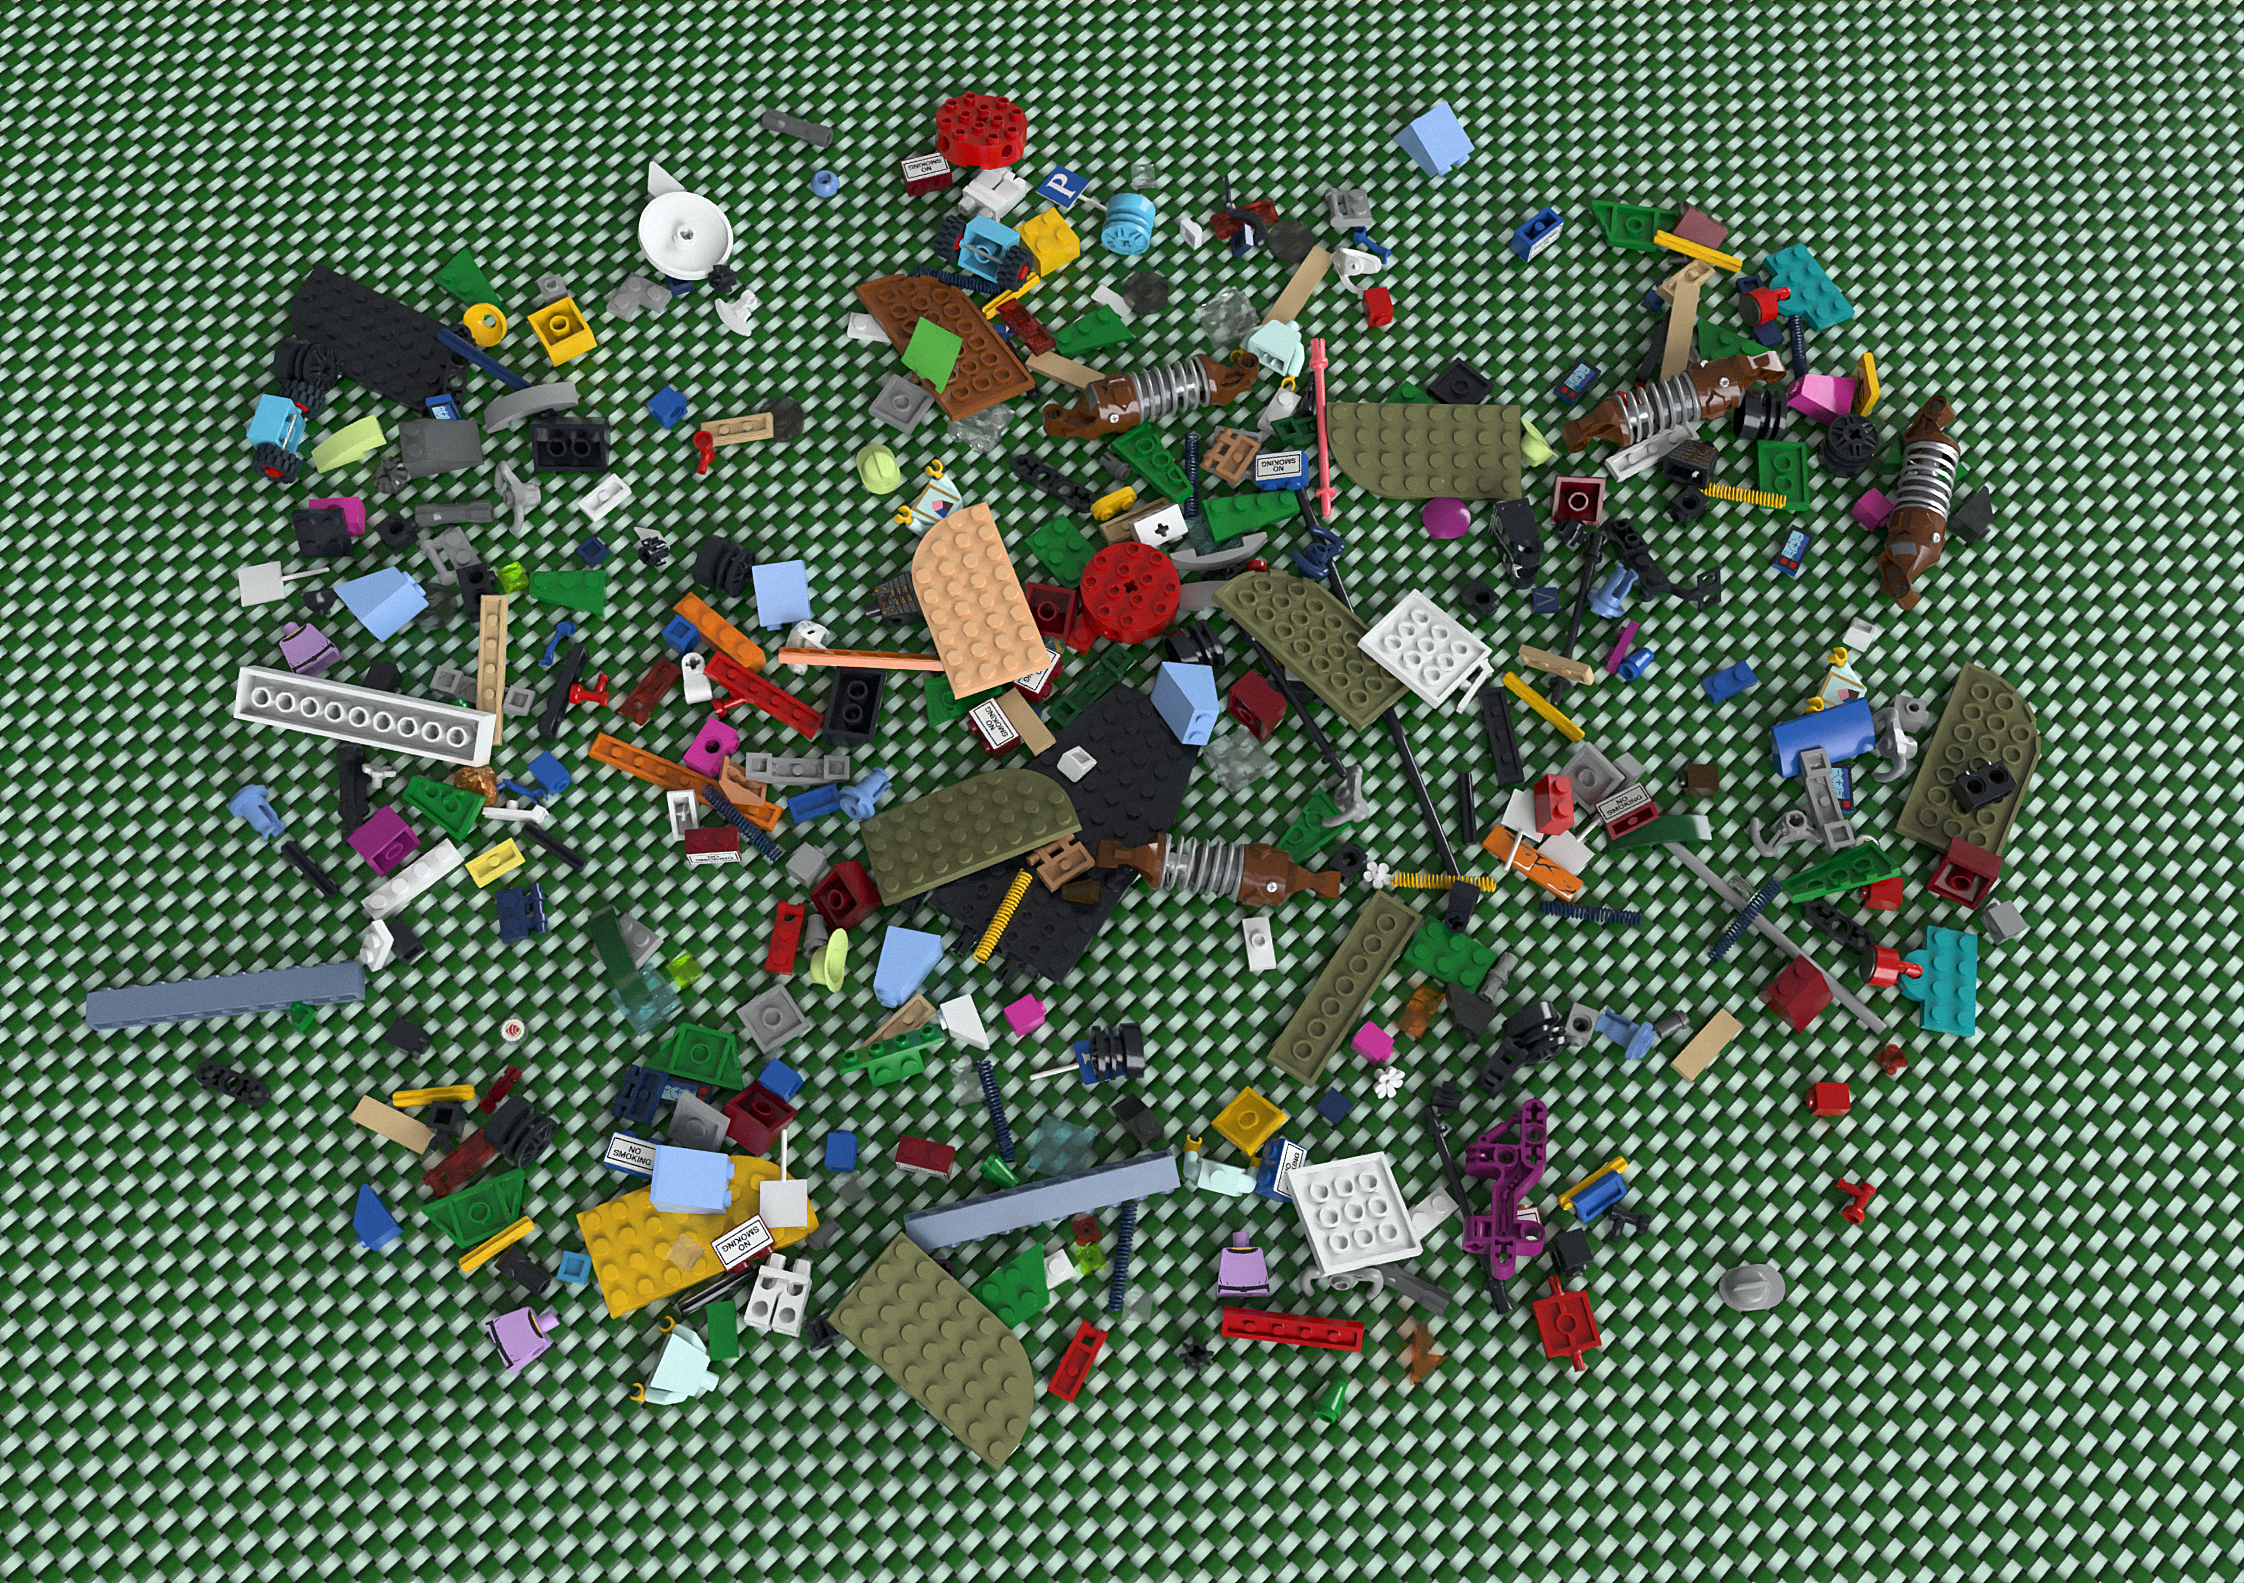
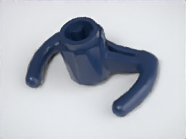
M1312 524L1309 527L1310 533L1325 538L1331 544L1324 546L1320 543H1311L1303 555L1297 550L1291 551L1290 556L1296 562L1298 572L1308 579L1326 577L1329 574V569L1326 566L1327 561L1345 551V543L1337 535L1321 526Z

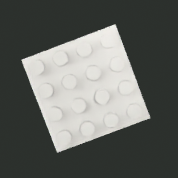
M1414 589L1360 639L1357 645L1435 709L1492 652L1488 646L1417 589Z
M1383 1151L1285 1172V1182L1321 1277L1414 1257L1423 1252Z

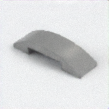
M573 382L543 384L514 392L499 399L484 410L487 432L493 433L511 427L510 421L549 408H553L558 412L579 405L575 384Z
M1262 532L1244 536L1241 538L1239 548L1196 557L1194 548L1170 553L1169 560L1176 569L1185 571L1223 569L1238 564L1256 553L1265 544L1267 534Z
M1205 581L1180 585L1179 610L1204 611V607L1221 608L1211 597L1216 590L1228 581Z
M438 665L429 688L454 700L465 699L471 706L476 707L477 679L464 676L462 671ZM513 685L510 688L505 687L504 704L502 706L504 714L527 716L536 692Z
M1821 748L1801 752L1799 759L1805 792L1815 823L1829 850L1855 845L1856 842L1849 820H1844L1833 787L1830 777L1833 771L1826 749Z
M746 752L745 778L764 783L794 786L829 785L834 782L835 784L849 782L850 756L824 755L823 759L772 757V753Z

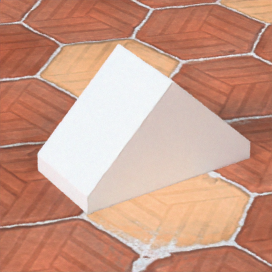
M693 789L668 791L667 799L674 841L685 840V830L700 829L699 801Z

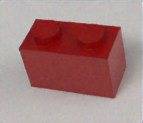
M1546 774L1533 785L1536 832L1560 836L1574 825L1571 777Z

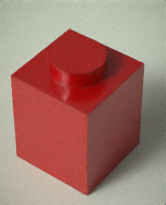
M1387 286L1364 290L1362 307L1368 327H1381L1391 323L1394 309Z
M1893 877L1860 886L1859 896L1863 898V907L1895 911L1902 904L1903 878Z
M1815 1083L1806 1092V1105L1810 1107L1811 1116H1844L1851 1110L1848 1083Z

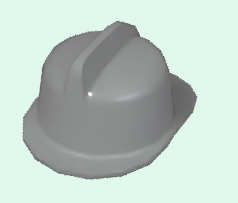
M1769 1265L1738 1266L1729 1269L1722 1275L1719 1283V1293L1722 1300L1730 1308L1737 1311L1768 1309L1782 1301L1785 1294V1282L1782 1275Z

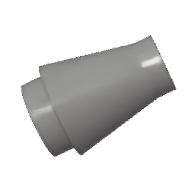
M813 914L808 917L804 941L807 953L813 955L819 947L828 945L829 942L824 917L819 914Z

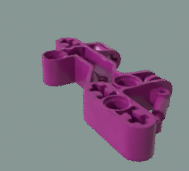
M1539 1099L1525 1101L1521 1113H1512L1510 1119L1505 1123L1500 1122L1486 1134L1480 1135L1477 1143L1469 1144L1465 1148L1467 1155L1465 1173L1473 1177L1494 1179L1496 1182L1492 1187L1491 1216H1470L1463 1220L1462 1248L1468 1252L1490 1255V1272L1495 1278L1500 1280L1512 1277L1515 1271L1517 1255L1536 1256L1542 1252L1544 1246L1545 1228L1542 1224L1531 1220H1517V1204L1543 1177L1545 1170L1547 1109L1546 1105ZM1531 1116H1535L1536 1123H1531ZM1511 1124H1520L1519 1145L1491 1144L1507 1132V1127ZM1529 1138H1535V1139H1537L1538 1141L1533 1142V1141H1530V1140H1528V1139H1529ZM1530 1157H1535V1165L1531 1164ZM1501 1160H1506V1161H1509L1510 1163H1509V1164H1503V1163H1501L1500 1161H1501ZM1533 1236L1538 1240L1530 1241L1526 1237ZM1500 1254H1506L1505 1263H1501Z

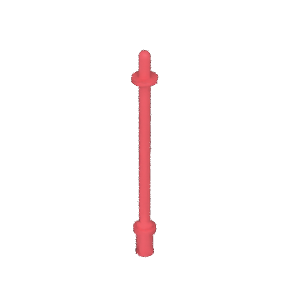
M1318 338L1310 341L1311 359L1309 360V367L1314 370L1320 488L1314 494L1315 497L1321 499L1322 515L1328 517L1331 515L1330 498L1336 496V490L1330 488L1324 385V369L1328 366V359L1325 358V340L1320 338V344H1318Z

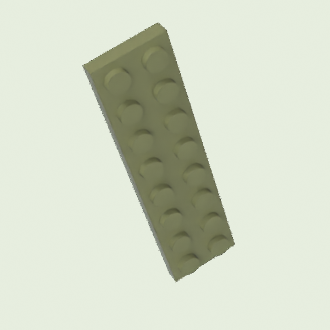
M1378 889L1266 1057V1061L1312 1089L1421 922L1423 916Z

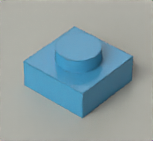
M564 1251L556 1278L586 1286L592 1265V1257Z

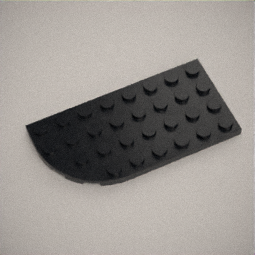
M318 263L300 287L293 303L292 325L296 338L332 345L339 357L340 376L425 417L429 411L426 399L441 395L443 390L448 346L437 339V334L441 328L445 327L451 330V327ZM458 332L457 336L463 339V333ZM472 338L471 345L476 347L478 345L475 343L476 339ZM459 353L451 356V360L455 364H462L465 361L464 356ZM451 376V377L448 379V382H449V383H450V381L453 379L454 376Z

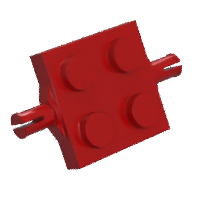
M1550 1277L1547 1281L1552 1295L1544 1300L1531 1303L1546 1359L1570 1356L1574 1372L1585 1371L1586 1368L1581 1354L1587 1349L1602 1345L1586 1290L1574 1293L1562 1292L1559 1277Z

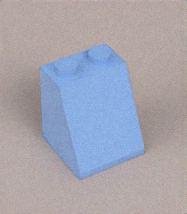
M1446 101L1410 123L1394 136L1395 141L1430 178L1436 174H1439L1440 177L1452 170L1450 165L1455 162L1457 165L1462 164L1470 158L1468 154L1475 149Z
M803 560L752 566L761 627H767V631L782 629L781 624L791 623L793 628L801 621L812 620L806 567Z
M395 566L338 585L333 589L359 621L382 643L429 605L423 597L426 592L406 571L401 573Z
M1162 662L1150 695L1151 702L1182 744L1207 745L1220 711L1212 666Z
M888 926L873 984L877 1000L881 1002V1005L896 1008L897 1005L903 1006L908 1002L943 957L944 951L940 935Z
M656 1145L650 1202L659 1212L725 1215L726 1207H730L732 1201V1191L728 1190L729 1180L734 1178L735 1164L731 1163V1159L727 1154Z

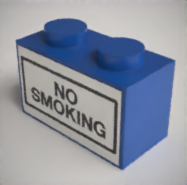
M1549 206L1545 207L1514 232L1510 248L1527 263L1560 237L1564 220Z
M1303 449L1256 454L1255 483L1264 492H1274L1277 489L1283 488L1297 490L1302 486H1308V457Z
M623 1130L622 1133L614 1131L602 1163L609 1169L652 1181L656 1145H664V1142L649 1137L648 1141L638 1138L639 1135L628 1130Z
M1285 1138L1267 1139L1256 1177L1257 1183L1254 1192L1276 1202H1293L1284 1179V1174L1288 1170L1304 1167L1308 1149Z

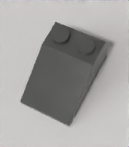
M421 418L398 423L403 461L412 479L484 464L477 421Z

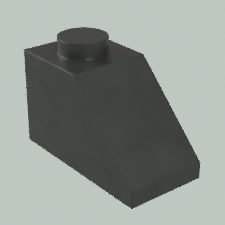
M1984 485L1947 527L1970 546L1977 539L1982 541L1991 531L1988 526L1994 517L1989 488Z
M1450 982L1446 989L1445 997L1453 1028L1458 1031V1035L1464 1040L1477 1043L1497 1010Z
M1131 1093L1111 1107V1110L1141 1152L1164 1137L1162 1125L1150 1108L1134 1093Z

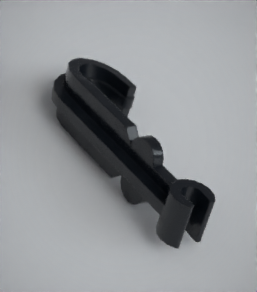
M356 742L337 744L336 749L337 763L340 762V800L344 803L339 806L337 812L345 820L346 830H342L341 840L342 844L345 843L346 848L352 847L347 839L356 828L363 826V817H366L370 812V807L364 802L367 799V773L363 772L362 765L366 764V756L361 744Z

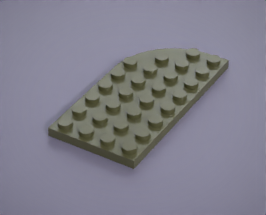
M1327 402L1326 404L1327 442L1331 455L1341 468V472L1351 482L1358 484L1371 494L1390 499L1432 500L1436 497H1452L1459 500L1512 501L1521 499L1520 405Z
M1269 569L1268 572L1258 573L1252 570L1234 577L1216 590L1211 597L1218 606L1358 732L1362 731L1410 690L1408 686L1357 646L1360 639L1371 629L1330 592L1306 577L1302 580L1288 575V571Z
M1965 661L1896 822L1894 832L1940 853L1943 852L1952 837L1956 836L2001 856L2037 766L2041 750V736H2038L2035 724L2037 719L2029 704L2024 703L2016 693L2017 689L2009 682L1986 669ZM2002 760L2018 787L2009 796L1965 815L1949 790L1956 782L1955 777L1966 771H1969L1971 774L1986 762L1991 761L1994 764ZM1989 777L1993 783L1997 784L1995 779ZM1967 787L1970 792L1975 793L1972 788Z
M1018 768L993 770L875 815L868 820L858 822L885 907L1082 830L1069 796L1058 783L1038 772Z
M898 1232L828 1316L826 1321L994 1471H998L1021 1441L1031 1418L1034 1404V1380L1029 1359L1020 1341L1001 1320L905 1234Z

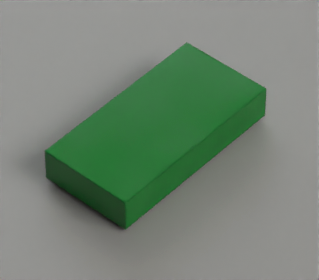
M731 1300L706 1304L710 1360L713 1362L740 1358L736 1302Z

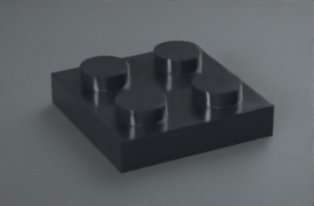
M1457 357L1427 387L1426 392L1441 404L1479 405L1494 390L1495 384Z
M344 508L293 510L291 517L302 558L345 557L353 555L354 550Z

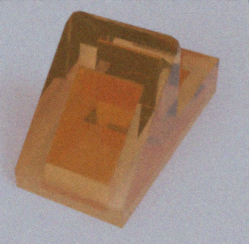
M1422 982L1396 1027L1420 1040L1446 995Z
M1417 1324L1413 1328L1410 1385L1416 1386L1448 1358V1356L1426 1354L1427 1351H1431L1432 1334L1428 1333V1325Z

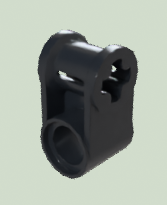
M1455 880L1444 919V924L1448 931L1458 934L1466 929L1478 902L1481 887ZM1455 915L1460 916L1461 922L1456 921Z
M833 1310L813 1317L801 1324L802 1330H806L811 1342V1352L824 1349L835 1341L844 1338L826 1321Z

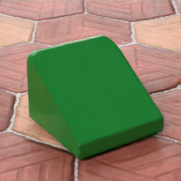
M1894 442L1877 473L1878 475H1895L1902 464L1899 442Z

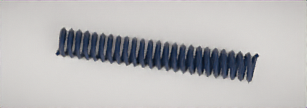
M918 264L915 267V277H920L921 271L922 275H928L929 273V276H932L933 272V277L939 278L940 275L938 282L945 285L948 284V286L954 285L959 288L962 287V289L966 288V290L980 291V293L984 292V294L987 293L988 295L995 296L1004 291L1003 286L998 285L997 289L996 283L991 282L990 286V281L984 280L983 283V279L980 280L979 284V278L976 280L974 277L972 281V277L966 276L965 279V275L961 276L960 274L958 276L957 273L954 277V273L948 272L947 275V271L944 272L942 270L940 273L939 269L936 274V268L934 270L930 268L929 271V267L926 268L924 266L922 269V266H918Z
M1799 315L1792 316L1788 320L1794 380L1805 375L1803 373L1808 374L1803 321Z
M1189 431L1185 434L1184 473L1191 484H1196L1192 485L1194 491H1196L1193 494L1196 495H1191V499L1188 497L1184 500V518L1191 522L1186 517L1196 518L1199 516L1197 514L1199 509V498L1197 497L1199 495V436L1189 434L1192 433V431Z
M711 784L707 785L702 792V797H705V800H708L719 813H722V816H725L728 822L737 826L740 833H743V836L749 838V841H752V844H755L758 850L761 849V852H764V855H767V858H770V861L775 863V860L782 854V851H779V848H777L770 855L776 848V845L773 846V842L770 843L767 837L763 838L764 834L761 835V831L758 828L755 829L756 826L751 827L753 823L749 824L750 820H747V817L743 818L744 815L740 816L741 812H738L735 806L731 807L732 803L729 804V801H726L723 795L719 796L720 792L717 793L714 787H711L704 794L711 786Z
M1774 876L1768 879V882L1762 886L1763 889L1757 892L1755 898H1752V901L1749 902L1750 904H1747V908H1744V911H1741L1742 914H1739V917H1736L1731 927H1728L1729 930H1726V933H1723V936L1720 937L1721 939H1718L1715 946H1712L1713 949L1707 952L1708 957L1717 964V961L1712 956L1721 961V958H1724V955L1727 954L1726 951H1729L1727 947L1732 948L1731 945H1735L1734 942L1740 939L1742 935L1740 931L1745 932L1744 929H1748L1747 926L1753 923V920L1756 919L1755 916H1758L1757 913H1761L1760 910H1764L1763 907L1769 904L1768 900L1771 901L1770 897H1774L1773 894H1777L1776 891L1782 888L1781 884L1773 879Z
M1542 900L1538 910L1540 915L1543 904L1542 914L1545 915L1547 905L1546 914L1548 916L1551 906V916H1553L1555 907V916H1557L1560 906L1559 917H1561L1564 906V918L1566 917L1568 907V918H1570L1572 908L1571 918H1574L1576 909L1575 918L1578 919L1580 910V919H1582L1585 909L1584 920H1586L1589 909L1588 920L1590 921L1593 909L1592 920L1595 921L1597 910L1596 921H1599L1601 911L1600 921L1603 922L1605 912V923L1608 921V913H1610L1609 923L1612 922V914L1614 912V924L1616 923L1618 912L1617 924H1620L1621 919L1622 925L1625 921V924L1628 925L1629 923L1630 926L1633 924L1634 915V926L1637 925V917L1639 915V927L1641 926L1642 918L1639 911L1636 913L1631 910L1629 912L1627 910H1615L1614 908L1611 910V908L1607 909L1605 907L1603 909L1602 907L1598 908V906L1590 907L1588 905L1586 907V905L1582 906L1580 904L1578 906L1577 904H1565L1564 902L1561 904V902L1557 903L1555 901L1553 903L1548 900Z
M977 1060L976 1065H978L977 1069H979L978 1073H980L979 1076L981 1077L985 1100L988 1101L986 1104L989 1105L988 1109H990L989 1113H991L990 1117H992L991 1121H993L992 1125H994L993 1129H995L997 1145H999L1001 1150V1158H1003L1002 1160L1005 1163L1015 1162L1016 1159L1006 1160L1016 1157L1017 1154L1014 1153L1016 1150L1013 1149L1015 1146L1012 1145V1137H1009L1011 1133H1008L1010 1129H1007L1009 1125H1006L1008 1121H1004L1007 1119V1117H1003L1006 1113H1002L1005 1109H1001L1004 1105H999L1002 1101H1000L1001 1097L999 1096L997 1081H995L994 1069L991 1068L993 1065L990 1064V1060L978 1063L979 1061Z
M1125 1203L1122 1205L1123 1213H1121L1122 1217L1120 1218L1121 1226H1119L1120 1230L1118 1231L1119 1239H1117L1118 1243L1116 1244L1117 1252H1115V1265H1113L1114 1269L1112 1270L1113 1278L1110 1283L1111 1291L1109 1292L1110 1296H1108L1110 1300H1108L1109 1304L1107 1307L1110 1311H1123L1120 1308H1113L1111 1306L1123 1307L1122 1304L1112 1303H1123V1300L1112 1297L1125 1298L1123 1295L1113 1293L1125 1294L1124 1291L1114 1289L1125 1290L1124 1286L1114 1284L1126 1285V1282L1116 1280L1126 1281L1127 1278L1115 1275L1128 1276L1127 1273L1116 1271L1128 1272V1269L1125 1268H1128L1129 1265L1117 1262L1130 1263L1129 1260L1124 1259H1130L1131 1257L1127 1255H1130L1131 1252L1119 1249L1132 1250L1131 1247L1126 1246H1132L1133 1244L1129 1242H1132L1133 1239L1121 1236L1134 1237L1133 1234L1129 1233H1134V1230L1131 1229L1135 1228L1133 1225L1136 1222L1130 1220H1136V1217L1133 1216L1137 1215L1135 1212L1138 1210L1137 1208L1126 1206L1138 1207L1135 1203Z

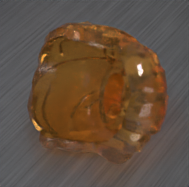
M487 765L480 767L465 766L455 773L453 786L487 796L482 809L483 807H492L498 801V790L495 785L497 774L492 767Z

